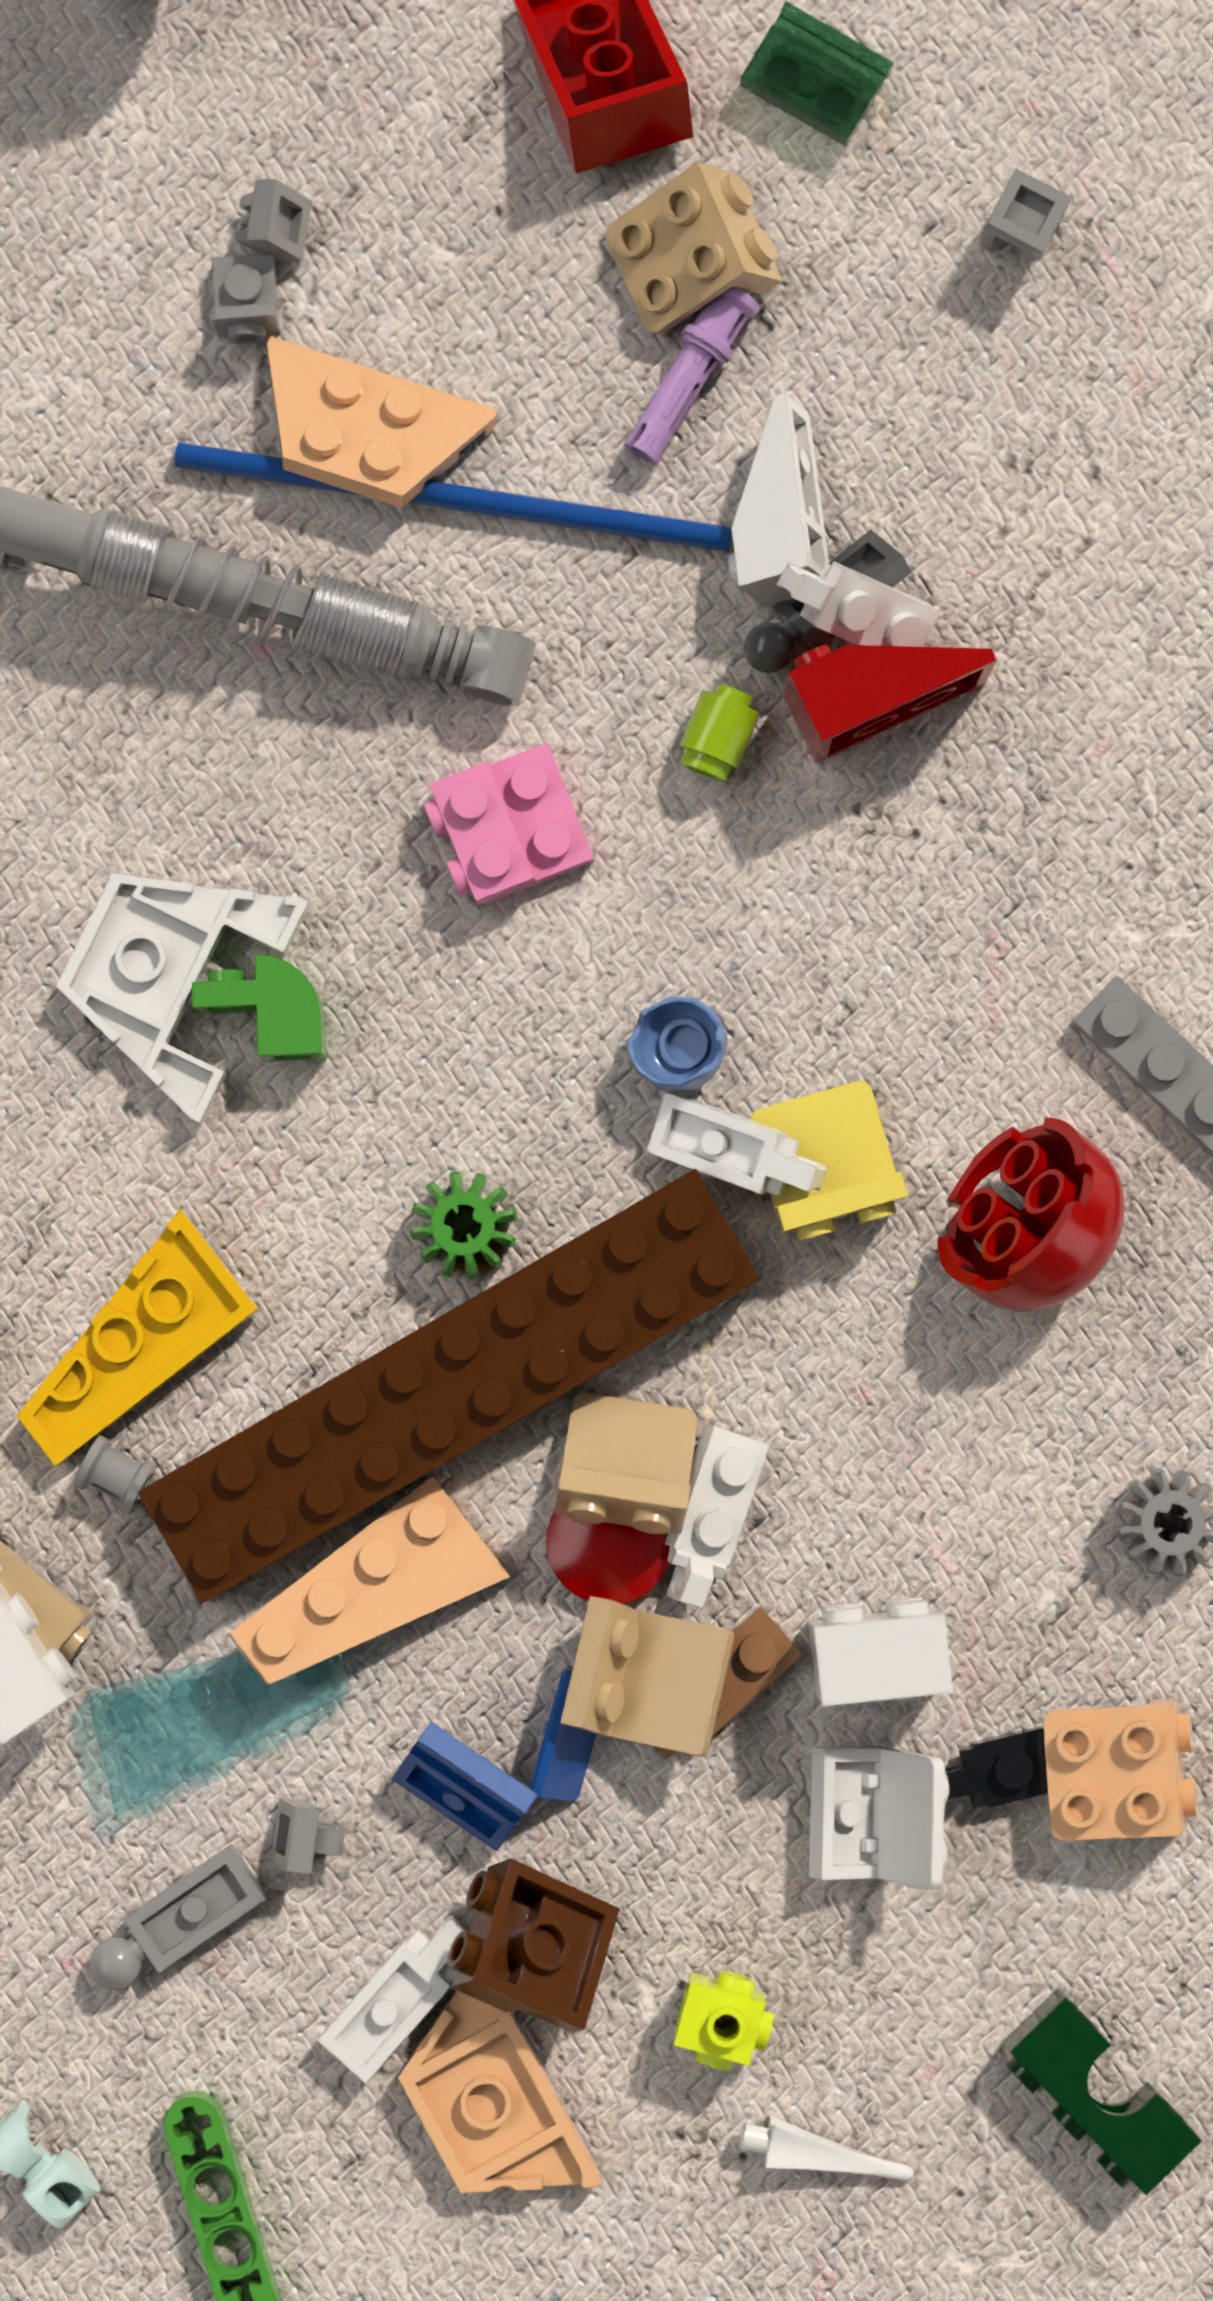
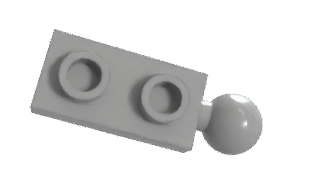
M231 1843L126 1916L123 1921L133 1936L128 1940L121 1937H112L99 1943L90 1959L92 1976L105 1988L112 1990L123 1989L137 1979L142 1961L147 1957L157 1972L160 1973L263 1902L268 1896Z

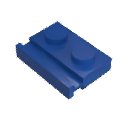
M431 1721L392 1777L393 1781L496 1852L517 1826L520 1819L524 1817L538 1795Z

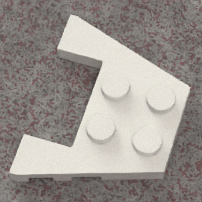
M112 873L56 987L173 1100L190 1119L203 1124L227 1073L169 1045L192 997V982L200 981L226 928H230L286 955L310 904L300 897H280L257 894L254 891L195 886L192 883Z

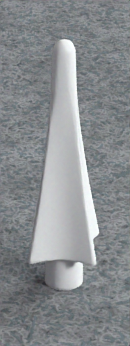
M769 2115L767 2128L744 2123L741 2130L739 2149L759 2153V2160H764L765 2169L846 2172L909 2181L914 2176V2171L910 2166L881 2159L846 2147L772 2115Z

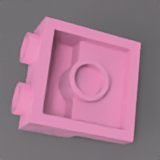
M548 743L489 765L488 761L429 784L434 799L423 803L436 838L448 834L457 857L446 861L459 896L461 897L472 892L477 908L594 862L593 855Z

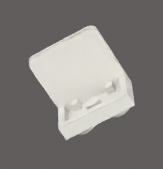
M882 1746L812 1747L809 1877L819 1880L878 1878L922 1890H938L942 1885L943 1870L947 1864V1847L944 1841V1805L949 1795V1783L942 1759Z

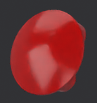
M554 1512L550 1518L546 1535V1548L550 1565L556 1577L566 1589L587 1602L590 1596L613 1600L621 1604L637 1600L650 1592L659 1583L670 1564L667 1562L670 1546L665 1544L668 1533L651 1534L639 1531L632 1526L607 1522L598 1524L583 1523L573 1520L569 1516L554 1514Z

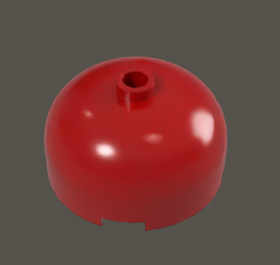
M1045 1117L1043 1125L1028 1129L1022 1133L1011 1127L989 1142L973 1158L948 1196L947 1202L961 1206L949 1222L947 1235L937 1237L939 1258L945 1271L953 1279L987 1303L999 1308L1030 1312L1059 1305L1084 1290L1100 1274L1117 1246L1125 1214L1124 1192L1120 1177L1107 1155L1091 1140L1063 1120ZM1000 1169L1001 1180L1024 1198V1208L1020 1211L991 1188L985 1187L975 1192L973 1191L983 1178L991 1172ZM973 1239L982 1245L981 1253L975 1246Z

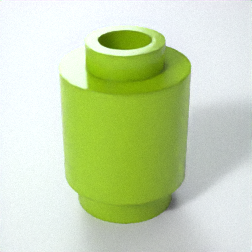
M718 684L714 693L702 690L679 745L684 750L679 764L706 777L726 782L730 770H738L760 713L749 707L753 697L724 684Z

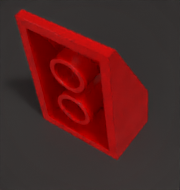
M513 0V5L556 131L575 174L694 137L688 83L649 0Z
M828 644L805 652L793 661L796 669L788 672L783 697L816 764L984 686L997 659L992 649L846 645L831 652Z

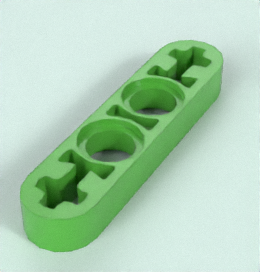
M202 2091L186 2092L179 2096L167 2111L163 2123L164 2133L215 2300L244 2301L240 2282L235 2283L231 2288H227L224 2280H239L257 2269L260 2277H251L248 2284L253 2301H282L224 2110L219 2101L209 2093ZM193 2106L198 2116L208 2114L211 2122L202 2131L206 2150L219 2144L222 2153H208L195 2160L192 2164H189L186 2155H195L198 2150L194 2133L191 2130L181 2131L178 2123L184 2119L186 2107ZM214 2167L221 2169L231 2180V2193L221 2202L206 2201L199 2195L196 2189L195 2181L197 2175L206 2168ZM229 2230L239 2231L244 2234L251 2247L248 2259L235 2265L223 2262L215 2251V2240L219 2234Z

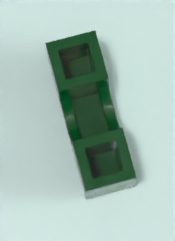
M1059 1987L1003 2041L1009 2052L1014 2056L1006 2064L1010 2071L1031 2093L1034 2094L1042 2086L1058 2102L1059 2105L1051 2113L1077 2141L1088 2134L1104 2151L1096 2159L1097 2162L1121 2188L1124 2189L1133 2181L1147 2196L1202 2142L1194 2129L1148 2081L1131 2098L1120 2103H1104L1096 2100L1089 2094L1087 2080L1090 2068L1111 2044Z

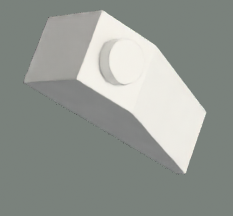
M787 393L776 395L773 398L731 528L734 552L729 554L728 564L732 580L739 590H744L763 607L794 599L788 591L777 586L788 562L818 576L821 575L825 565L830 564L810 416Z

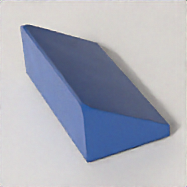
M568 1665L567 1668L562 1670L529 1788L538 1794V1798L574 1801L579 1797L596 1734L560 1723L573 1667Z

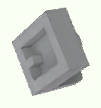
M274 254L211 257L214 293L212 322L218 337H228V340L235 344H255L264 341L266 334L280 333L276 260Z

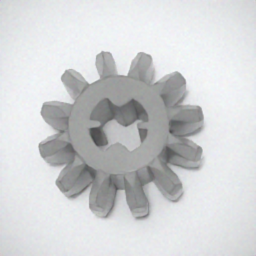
M1161 1468L1152 1469L1150 1471L1152 1492L1142 1482L1133 1479L1128 1483V1488L1139 1500L1137 1505L1125 1501L1116 1502L1115 1511L1120 1514L1131 1515L1132 1524L1115 1527L1114 1535L1119 1539L1137 1537V1540L1125 1552V1557L1129 1561L1135 1562L1150 1551L1146 1563L1148 1573L1159 1575L1168 1557L1169 1566L1173 1574L1178 1577L1184 1576L1187 1571L1185 1553L1199 1565H1205L1209 1562L1207 1553L1198 1543L1201 1539L1213 1543V1530L1205 1529V1521L1213 1520V1506L1200 1507V1504L1209 1497L1212 1488L1208 1483H1201L1187 1494L1190 1484L1189 1471L1177 1470L1169 1488L1164 1470ZM1174 1505L1179 1510L1174 1514V1517L1183 1519L1180 1532L1169 1531L1165 1540H1163L1158 1535L1163 1528L1154 1526V1517L1157 1512L1168 1513L1171 1506Z

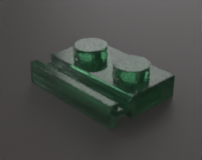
M786 1L774 25H771L740 77V87L847 147L878 96L883 83L890 76L894 62Z

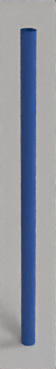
M178 442L176 446L175 467L359 495L283 470L282 458L182 442ZM429 480L425 483L423 491L409 502L729 552L732 536V527Z

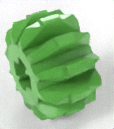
M458 1171L451 1172L449 1174V1183L452 1194L445 1196L439 1185L435 1182H430L426 1186V1190L438 1202L435 1209L423 1203H414L412 1207L414 1214L431 1219V1225L411 1229V1238L413 1240H425L434 1237L435 1242L424 1249L420 1257L425 1263H430L445 1250L447 1256L441 1271L444 1276L452 1277L456 1271L458 1259L464 1258L467 1276L470 1279L478 1278L479 1267L476 1256L483 1254L488 1264L494 1269L502 1265L500 1257L489 1248L493 1241L504 1247L513 1248L515 1246V1237L508 1233L497 1231V1225L516 1222L518 1220L517 1212L515 1210H505L498 1213L492 1211V1209L505 1200L508 1193L503 1187H499L485 1199H482L481 1195L487 1181V1177L484 1174L477 1173L472 1180L470 1192H464L461 1174ZM469 1208L474 1210L473 1220L481 1225V1230L474 1239L470 1234H467L468 1242L454 1241L455 1231L447 1225L448 1219L454 1212L461 1217L460 1209Z

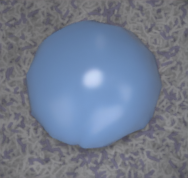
M670 996L640 1012L633 1033L626 1041V1049L635 1071L660 1090L683 1093L702 1087L719 1070L727 1048V1034L720 1018L713 1009L696 998Z

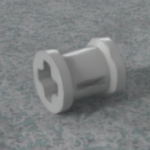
M99 1435L78 1470L74 1486L81 1490L90 1486L121 1502L122 1511L131 1514L142 1500L138 1491L150 1484L157 1469V1464L151 1460L141 1463L109 1446L110 1439Z

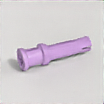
M731 287L707 303L693 324H686L684 326L680 339L683 346L670 370L666 373L646 406L638 423L624 441L623 445L627 450L640 459L650 462L652 465L659 464L669 442L681 426L708 377L711 376L716 366L722 367L724 363L730 361L733 356V352L730 349L732 343L747 318H755L760 311L759 304L751 296L739 288Z

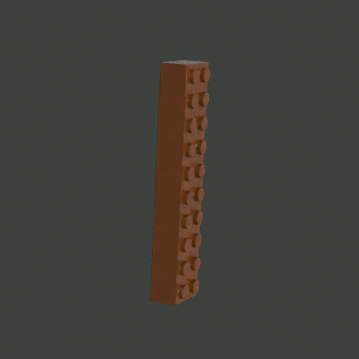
M695 1168L138 1491V1494L198 1600L203 1604L754 1285L760 1278Z

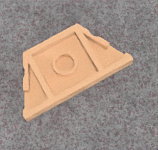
M270 336L267 342V358L271 372L273 401L279 429L283 470L403 508L423 491L425 483L430 478L443 474L457 462L459 452L481 433L486 437L494 430L496 425L497 409Z
M456 1990L400 2072L398 2079L459 2192H492L496 2188H513L516 2191L543 2190V2186L582 2185V2188H595L602 2184L603 2176L512 2011L504 2012Z

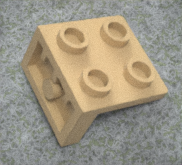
M590 1596L560 1723L593 1734L705 1757L710 1748L734 1641V1632L723 1627L638 1611L613 1600Z

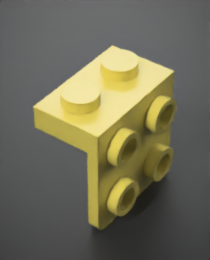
M864 1081L852 1082L760 1108L751 1115L750 1120L786 1132L788 1137L799 1140L800 1143L796 1155L828 1166L821 1191L812 1189L811 1192L786 1183L783 1195L778 1196L770 1193L781 1235L796 1231L798 1240L803 1241L836 1231L833 1220L852 1214H858L860 1224L897 1214L895 1202L902 1201L908 1197L902 1172H896L873 1090L868 1083Z

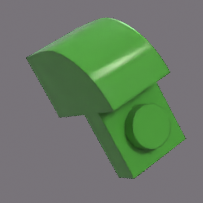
M255 954V980H246V971L215 970L208 972V982H192L193 1008L199 1014L257 1012L258 1056L264 1062L327 1059L326 1018L322 1001L306 976L289 962L270 955Z

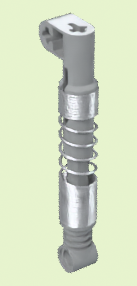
M0 486V569L31 575L35 563L77 574L81 583L90 586L92 589L97 587L98 591L103 589L105 593L109 591L110 594L122 595L123 598L128 597L129 600L134 598L135 602L140 600L143 604L149 596L162 599V606L165 611L170 609L172 603H175L181 607L194 609V616L197 620L201 619L204 613L226 618L228 629L233 628L236 622L246 624L248 617L251 616L259 619L258 635L261 639L267 635L272 623L290 628L289 644L292 648L299 644L301 650L306 649L307 652L312 651L313 654L318 652L319 656L324 654L325 658L330 656L331 659H334L336 657L337 661L342 659L344 663L348 661L350 665L354 663L355 666L367 667L368 670L372 668L374 672L378 670L380 674L385 672L386 676L391 674L392 677L396 676L402 679L412 674L421 676L423 669L430 670L429 679L436 680L438 673L445 675L443 683L451 685L453 678L460 679L459 689L473 697L507 706H518L520 704L536 646L535 642L520 634L490 626H477L474 633L469 634L467 633L468 625L460 623L459 629L456 630L451 628L453 620L445 618L443 626L436 624L438 616L430 614L426 605L420 602L416 603L415 599L410 601L409 598L404 599L403 596L398 598L397 594L392 596L391 593L386 594L385 591L380 592L379 589L374 591L372 587L368 589L366 585L362 587L360 583L356 585L354 581L349 583L348 580L343 581L342 578L337 579L336 576L331 578L330 574L325 576L324 573L319 574L315 589L302 585L303 575L300 565L294 566L286 579L283 580L270 576L271 563L267 555L261 557L258 562L240 558L236 546L230 547L225 553L207 548V542L203 536L197 538L194 543L176 539L172 527L159 526L158 523L153 524L152 521L147 523L145 519L141 521L140 518L135 519L134 516L129 517L128 514L122 515L121 512L116 513L115 510L101 509L92 514ZM265 563V571L263 574L261 573L262 566ZM296 574V583H293L291 581Z

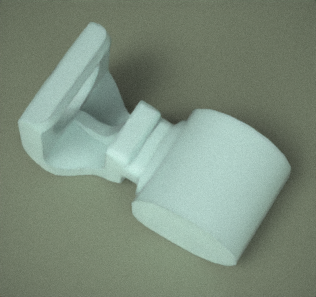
M21 2100L0 2121V2171L7 2172L18 2179L23 2177L27 2181L23 2189V2196L26 2201L48 2223L62 2229L100 2192V2185L90 2169L71 2151L62 2149L58 2154L50 2155L46 2151V2147L39 2140L34 2145L31 2143L26 2120L31 2112V2108L25 2100Z

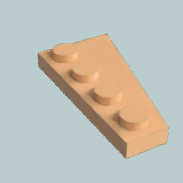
M432 1476L231 1631L228 1636L266 1686H269L343 1653L348 1649L510 1578V1575Z

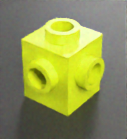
M719 1970L717 1979L690 1972L673 2032V2045L697 2052L695 2061L715 2069L732 2071L734 2062L749 2066L754 2049L763 2052L766 2050L772 2030L774 2013L764 2011L766 2006L764 1992L754 1990L756 1981L750 1977ZM722 2015H731L736 2018L728 2026H721L715 2022Z

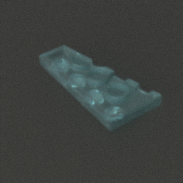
M238 1652L86 1691L115 1817L351 1692L352 1688L344 1654L340 1653L269 1686H266L243 1654Z

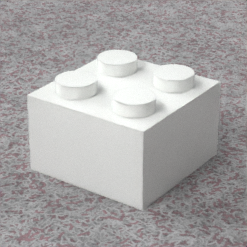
M923 1597L885 1600V1612L863 1614V1607H859L858 1603L821 1607L822 1618L808 1620L815 1692L822 1707L953 1693L945 1614L935 1607H928V1600H923Z

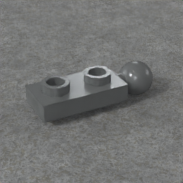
M869 530L829 562L830 565L833 562H837L891 587H894L912 573L903 555L872 530ZM790 599L777 603L774 606L782 621L781 623H763L757 625L748 633L744 642V654L748 663L757 671L775 673L789 664L794 653V644L800 639L814 649L835 635L815 627L800 616L805 603L796 599Z

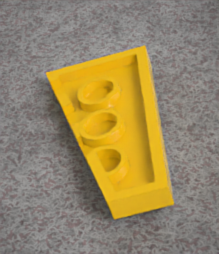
M181 1209L178 1210L167 1224L166 1230L151 1249L145 1252L130 1271V1275L110 1301L105 1303L90 1322L91 1325L73 1348L67 1351L17 1415L18 1419L54 1466H60L260 1310Z

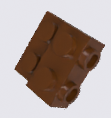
M512 1858L489 1866L487 1871H480L473 1879L466 1897L467 1906L475 1909L468 1932L464 1930L457 1935L448 1953L447 1965L456 1970L451 1988L504 2012L519 2009L570 2033L585 2030L620 1908Z

